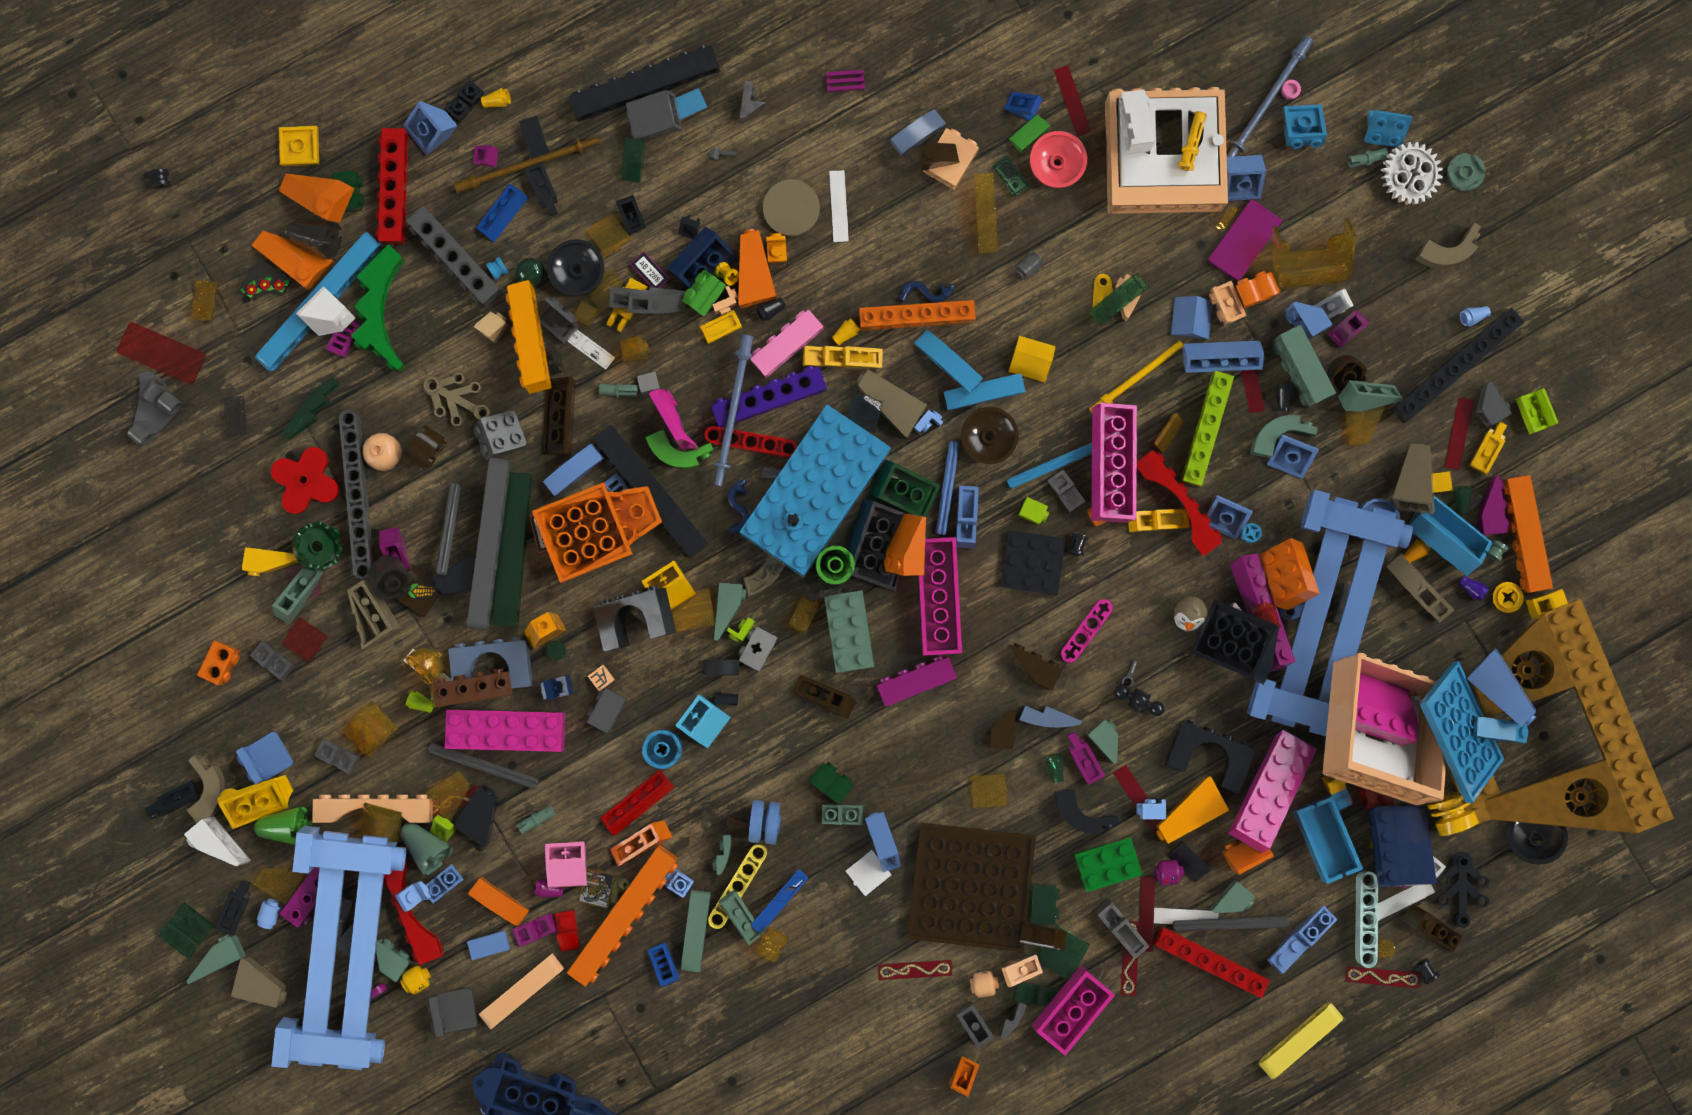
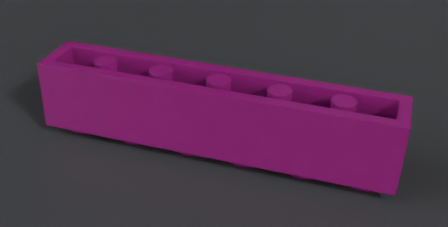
M1258 553L1241 556L1230 563L1246 612L1279 626L1270 672L1284 669L1295 663V659L1277 607L1274 604Z

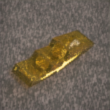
M993 173L973 174L978 252H998Z

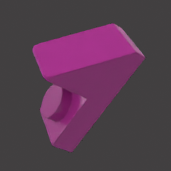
M1356 309L1330 331L1328 335L1341 348L1364 329L1369 322Z

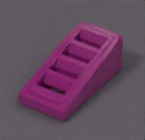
M353 320L349 325L354 326V329L351 330L347 327L344 329V331L351 333L350 336L344 335L342 332L334 333L326 350L347 358L355 340L351 335L362 324ZM339 338L346 339V343L339 341ZM336 344L343 346L342 350L335 347Z

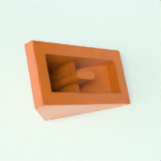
M962 1056L949 1081L950 1088L968 1097L979 1064Z

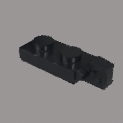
M541 162L526 168L525 172L542 209L547 207L551 216L558 214L554 205L558 203L557 196L543 163Z
M189 781L157 797L155 804L145 808L146 815L151 819L162 817L198 800L196 784L193 781Z
M241 881L239 887L233 888L232 892L229 893L215 925L216 929L230 935L235 934L250 900L251 894L247 892L251 882Z

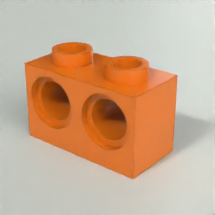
M214 640L197 676L216 685H224L231 677L230 671L232 667L239 661L240 656L238 654L240 650L221 641ZM224 650L228 652L226 660H223L221 657V653ZM216 667L220 671L218 677L213 675V670Z

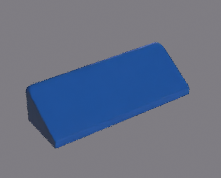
M509 184L475 229L495 242L528 197L522 191Z

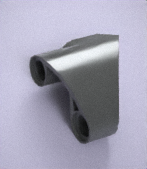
M152 371L139 373L138 406L134 423L127 433V436L140 447L151 441L171 421L182 406V402L166 389V383Z

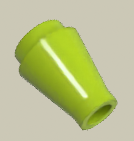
M411 691L405 703L406 706H409V709L429 713L434 708L432 707L431 700L418 691Z

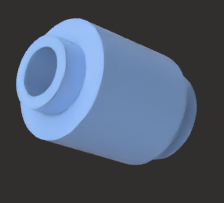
M269 898L267 901L262 902L257 916L258 926L272 929L273 925H276L282 907L279 905V901Z

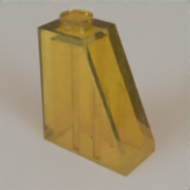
M709 587L704 588L672 610L677 633L715 626L716 621Z

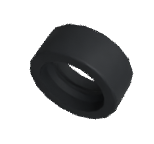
M703 660V675H739V660Z

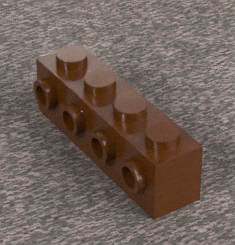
M502 668L491 670L492 674L484 675V672L472 673L473 677L465 678V675L453 676L452 681H446L445 678L434 679V683L429 684L432 707L513 695L509 672H503Z

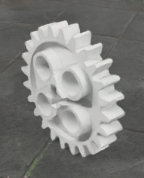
M1408 142L1405 143V146L1401 144L1398 145V149H1392L1393 154L1386 155L1389 160L1383 161L1386 168L1381 169L1382 172H1385L1381 179H1386L1383 187H1389L1386 193L1393 192L1392 199L1398 197V203L1405 200V205L1411 202L1415 205L1418 204V201L1420 203L1425 202V198L1429 199L1432 197L1431 193L1437 192L1435 187L1441 185L1437 179L1443 178L1438 172L1443 170V168H1437L1441 161L1434 160L1437 154H1430L1432 148L1425 150V144L1419 146L1418 142L1413 144ZM1405 157L1409 159V165L1405 163ZM1422 164L1426 167L1425 173L1421 170ZM1398 174L1402 177L1401 183L1397 179ZM1415 182H1417L1419 185L1418 190H1416L1414 187Z

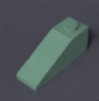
M1350 380L1338 396L1345 410L1356 412L1397 403L1403 399L1395 385Z
M303 567L272 605L273 615L290 625L303 608L323 572Z
M719 583L715 641L721 639L742 605V600H746V589H743L741 584Z
M228 934L219 938V943L209 950L187 979V984L195 982L245 957L246 954L237 935L230 937Z

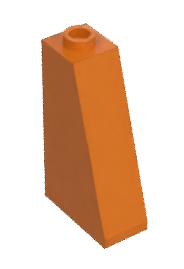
M755 229L746 230L744 234L740 235L738 294L740 309L777 299L759 230L755 231Z

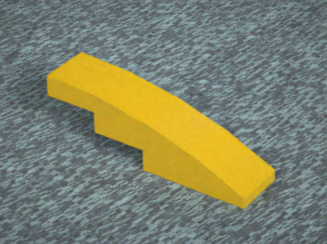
M804 346L803 366L882 368L883 349L850 346Z

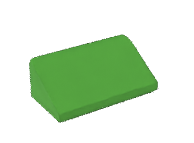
M1036 115L1009 140L1020 153H1023L1050 129V125L1039 115Z

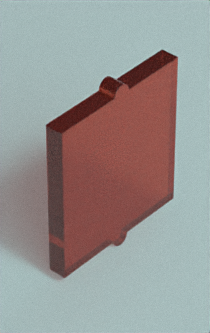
M300 617L293 628L289 629V634L282 644L308 662H311L316 653L321 651L320 647L328 635Z

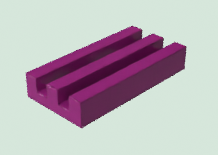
M864 70L826 72L827 93L865 90ZM860 76L857 78L830 79L836 77ZM861 82V85L831 87V84Z

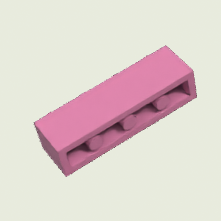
M810 310L806 312L801 311L791 325L790 323L784 325L777 337L773 335L766 341L767 345L762 349L759 347L752 353L751 362L765 378L770 376L824 330L823 325Z

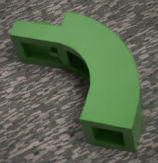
M664 430L646 437L651 450L658 459L666 465L677 469L700 467L697 459H708L712 457L711 453L715 452L711 443L699 447V450L695 449L689 452L678 451L670 445Z

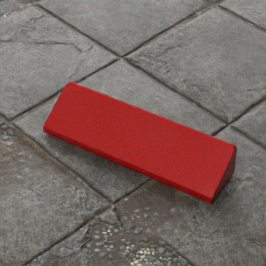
M658 770L600 819L608 831L616 836L673 790L674 786L665 774Z

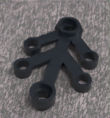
M1466 852L1456 853L1453 857V865L1437 878V883L1440 886L1447 887L1450 885V879L1458 872V880L1444 894L1437 897V902L1441 906H1448L1451 901L1450 899L1458 892V912L1453 916V922L1460 928L1468 927L1471 922V918L1467 914V892L1476 900L1478 906L1486 907L1489 905V898L1481 895L1467 880V872L1476 880V884L1482 888L1489 885V879L1481 875L1472 866V857ZM1462 858H1465L1466 863L1464 865H1461L1460 860ZM1443 877L1447 879L1445 884L1441 883ZM1481 878L1485 879V884L1483 885L1480 884ZM1442 897H1446L1447 899L1446 903L1444 904L1441 903ZM1484 897L1485 903L1481 905L1480 899ZM1462 917L1466 918V922L1464 924L1460 922V919Z

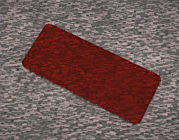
M134 322L128 324L117 348L119 354L189 384L195 382L206 358L205 353Z

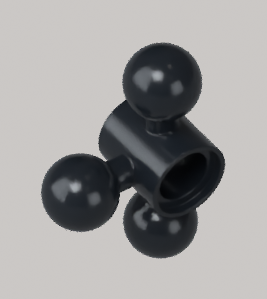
M1118 685L1114 690V695L1117 699H1129L1128 706L1139 712L1144 713L1145 708H1149L1153 716H1161L1165 711V706L1162 702H1149L1151 695L1135 688L1132 694L1125 685Z

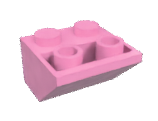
M585 842L545 844L548 888L587 886Z

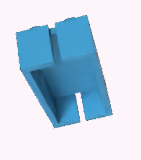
M1434 496V514L1415 512L1408 525L1413 526L1412 533L1418 536L1429 547L1433 548L1444 559L1468 576L1482 564L1493 542Z
M1324 796L1312 801V804L1307 803L1292 810L1322 882L1329 884L1343 878L1342 874L1348 876L1363 869L1333 796Z

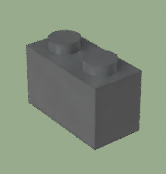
M605 688L604 691L601 690L596 698V701H598L596 707H591L587 714V718H589L587 723L605 733H610L628 699L608 688Z
M972 1001L955 1011L977 1048H980L994 1038L991 1030Z

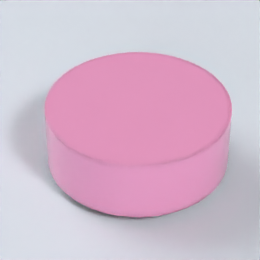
M1288 80L1281 87V95L1287 100L1296 99L1301 92V86L1295 80Z

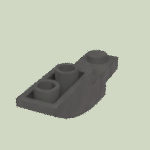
M611 287L609 307L628 309V313L659 314L686 310V303L682 301L686 291L652 287L649 290Z

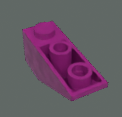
M1500 475L1491 477L1476 517L1478 531L1484 536L1507 533L1509 528L1508 519L1505 518L1506 501L1502 496L1504 485L1503 481L1500 480Z

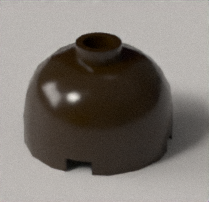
M1343 355L1331 362L1327 370V376L1334 390L1340 394L1349 380L1365 382L1367 369L1358 358Z

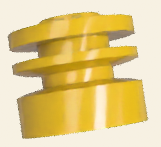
M1460 791L1445 793L1443 800L1427 804L1430 810L1436 809L1431 812L1432 817H1442L1435 822L1439 836L1455 834L1479 823L1474 810H1464L1471 803H1466L1463 800L1464 798Z

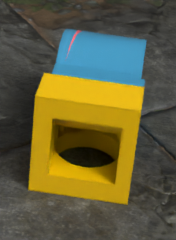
M1329 776L1322 777L1329 796H1333L1339 811L1352 805L1351 797L1345 785L1346 782L1338 779L1331 780L1332 777Z

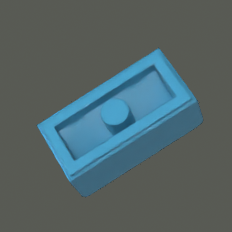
M699 88L675 98L680 119L707 108Z

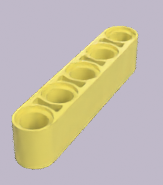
M757 843L751 847L720 899L732 890H735L733 888L735 881L743 883L742 890H735L740 898L742 897L767 856L765 845ZM755 848H761L764 851V855L760 858L755 857L753 854ZM746 864L752 865L754 868L753 873L746 874L743 871V866ZM719 901L708 918L709 925L714 929L722 928L729 918ZM713 915H721L723 922L720 924L714 923L712 920Z
M1327 1002L1264 1055L1258 1064L1271 1079L1276 1078L1343 1020V1016L1331 1002Z

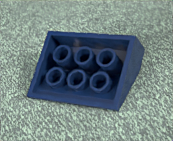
M1391 806L1368 810L1378 888L1437 884L1426 806Z

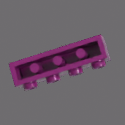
M320 867L312 869L280 912L282 917L297 928L303 925L307 926L313 918L311 914L316 907Z

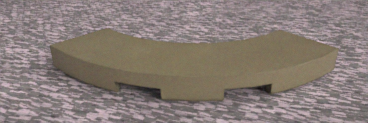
M769 555L764 565L757 572L743 578L748 597L762 592L774 583L785 565Z

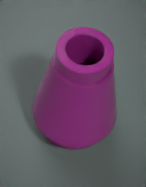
M542 878V880H537L534 895H538L539 898L562 897L564 887L548 888L547 880Z

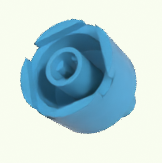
M658 730L647 736L643 744L642 753L649 765L658 769H666L675 765L680 760L683 753V745L679 736L674 732ZM660 744L667 746L666 754L663 752L659 753Z

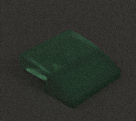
M184 902L180 905L172 919L166 923L158 936L186 958L190 959L215 925Z
M1056 924L1055 929L1067 932L1064 951L1042 948L1037 958L1040 964L1069 980L1079 966L1090 944Z

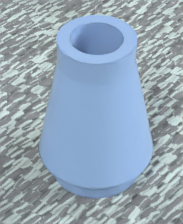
M1488 306L1465 308L1460 313V320L1464 326L1471 327L1490 317L1491 311Z

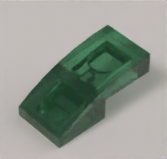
M1021 982L1015 985L1012 1000L1047 1007L1055 997L1057 988Z

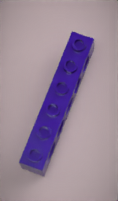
M810 366L805 368L803 373L797 374V372L786 375V379L780 381L778 378L768 382V385L763 387L761 385L750 388L749 392L744 394L741 391L734 424L827 391L820 368ZM802 379L810 381V385L807 388L800 387L799 382ZM789 385L792 388L791 393L783 394L781 392L782 387ZM766 392H772L774 398L766 401L763 395ZM720 398L711 405L718 427H726L729 414L727 409L730 406L731 398L727 400ZM747 399H755L756 404L753 407H747L745 405Z

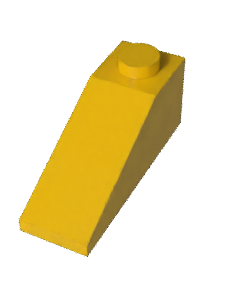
M245 547L242 570L248 571V575L260 576V573L267 574L299 562L293 553Z

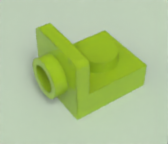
M748 617L747 620L743 619L739 624V633L729 627L726 631L730 633L729 637L736 642L739 640L744 641L756 622Z
M437 815L433 820L430 832L447 842L457 829L448 819Z

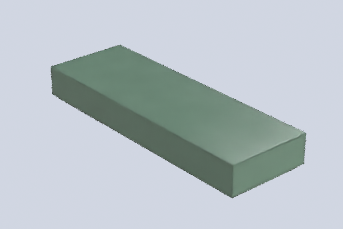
M732 890L719 900L722 908L748 946L764 935L763 932L760 934L751 926L755 919L735 890Z

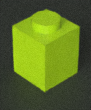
M1027 497L1018 516L1040 525L1041 521L1045 523L1049 512L1046 511L1048 506Z

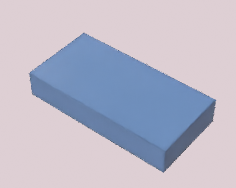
M505 930L467 941L472 960L510 949Z

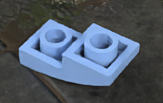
M675 869L672 874L668 872L664 878L667 880L664 885L682 898H684L694 882L678 869Z

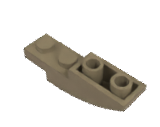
M1401 553L1386 565L1401 584L1439 623L1454 611L1453 607Z

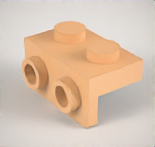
M1232 281L1211 288L1209 299L1213 305L1215 304L1218 310L1216 312L1220 322L1223 321L1224 326L1247 316Z

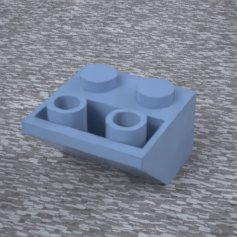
M1294 302L1285 310L1287 321L1293 324L1294 327L1301 325L1308 340L1332 325L1323 308Z

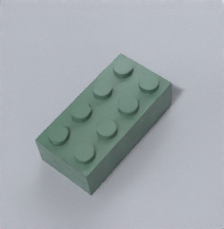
M1301 325L1279 335L1272 341L1273 350L1277 355H1280L1282 359L1281 365L1291 376L1290 382L1294 389L1297 388L1300 394L1299 400L1303 406L1306 405L1309 408L1336 394Z
M863 590L824 596L836 673L874 667Z

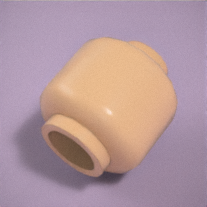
M991 971L977 972L973 974V978H970L972 994H975L978 998L994 996L996 993L995 989L999 988L998 977H994Z

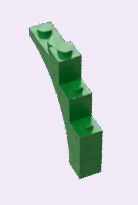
M388 244L356 276L361 281L359 285L367 293L354 307L358 310L356 314L365 322L351 336L355 339L353 343L361 351L365 349L369 352L374 347L372 351L379 358L383 356L388 360L386 365L393 371L397 369L402 372L406 366L398 358L390 344L385 327L384 311L390 284L406 260Z

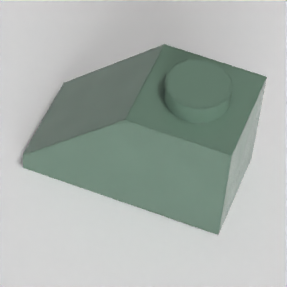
M1102 719L1086 735L1108 760L1115 764L1118 752V733L1115 731L1117 727L1111 720L1106 721Z
M1233 880L1209 909L1214 913L1241 912L1244 909L1248 910L1253 905L1255 896L1238 881Z

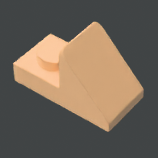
M1036 954L1009 962L1010 965L1001 968L1008 987L1043 973Z

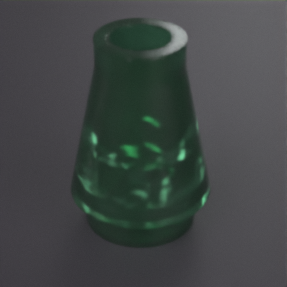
M1455 486L1453 494L1456 513H1468L1473 493L1471 486Z
M1060 753L1047 755L1045 764L1053 783L1063 782L1064 758L1061 757Z

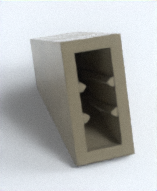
M245 956L240 959L231 997L277 1008L286 1000V985L251 957Z

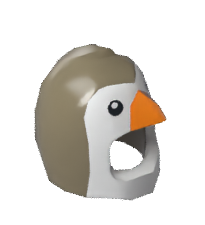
M1196 596L1183 598L1174 609L1175 623L1178 628L1184 631L1198 629L1207 617V608L1204 601Z

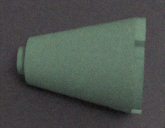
M406 823L400 829V838L423 875H430L443 865L441 861L444 857L448 859L453 851L450 844L415 823Z

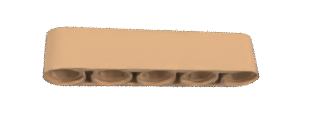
M552 953L478 1015L491 1030L565 968Z

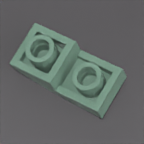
M822 804V824L863 825V805Z
M724 834L723 839H720V851L724 850V854H717L716 859H713V870H717V875L722 874L728 862L732 834Z

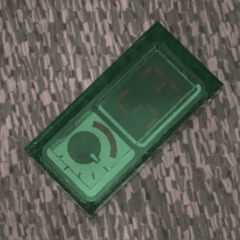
M1008 155L992 166L1014 197L1030 186Z

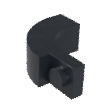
M1074 789L1054 791L1056 805L1061 816L1075 829L1088 834H1101L1100 826H1103V829L1114 828V824H1119L1117 815L1088 817L1084 815L1077 805Z

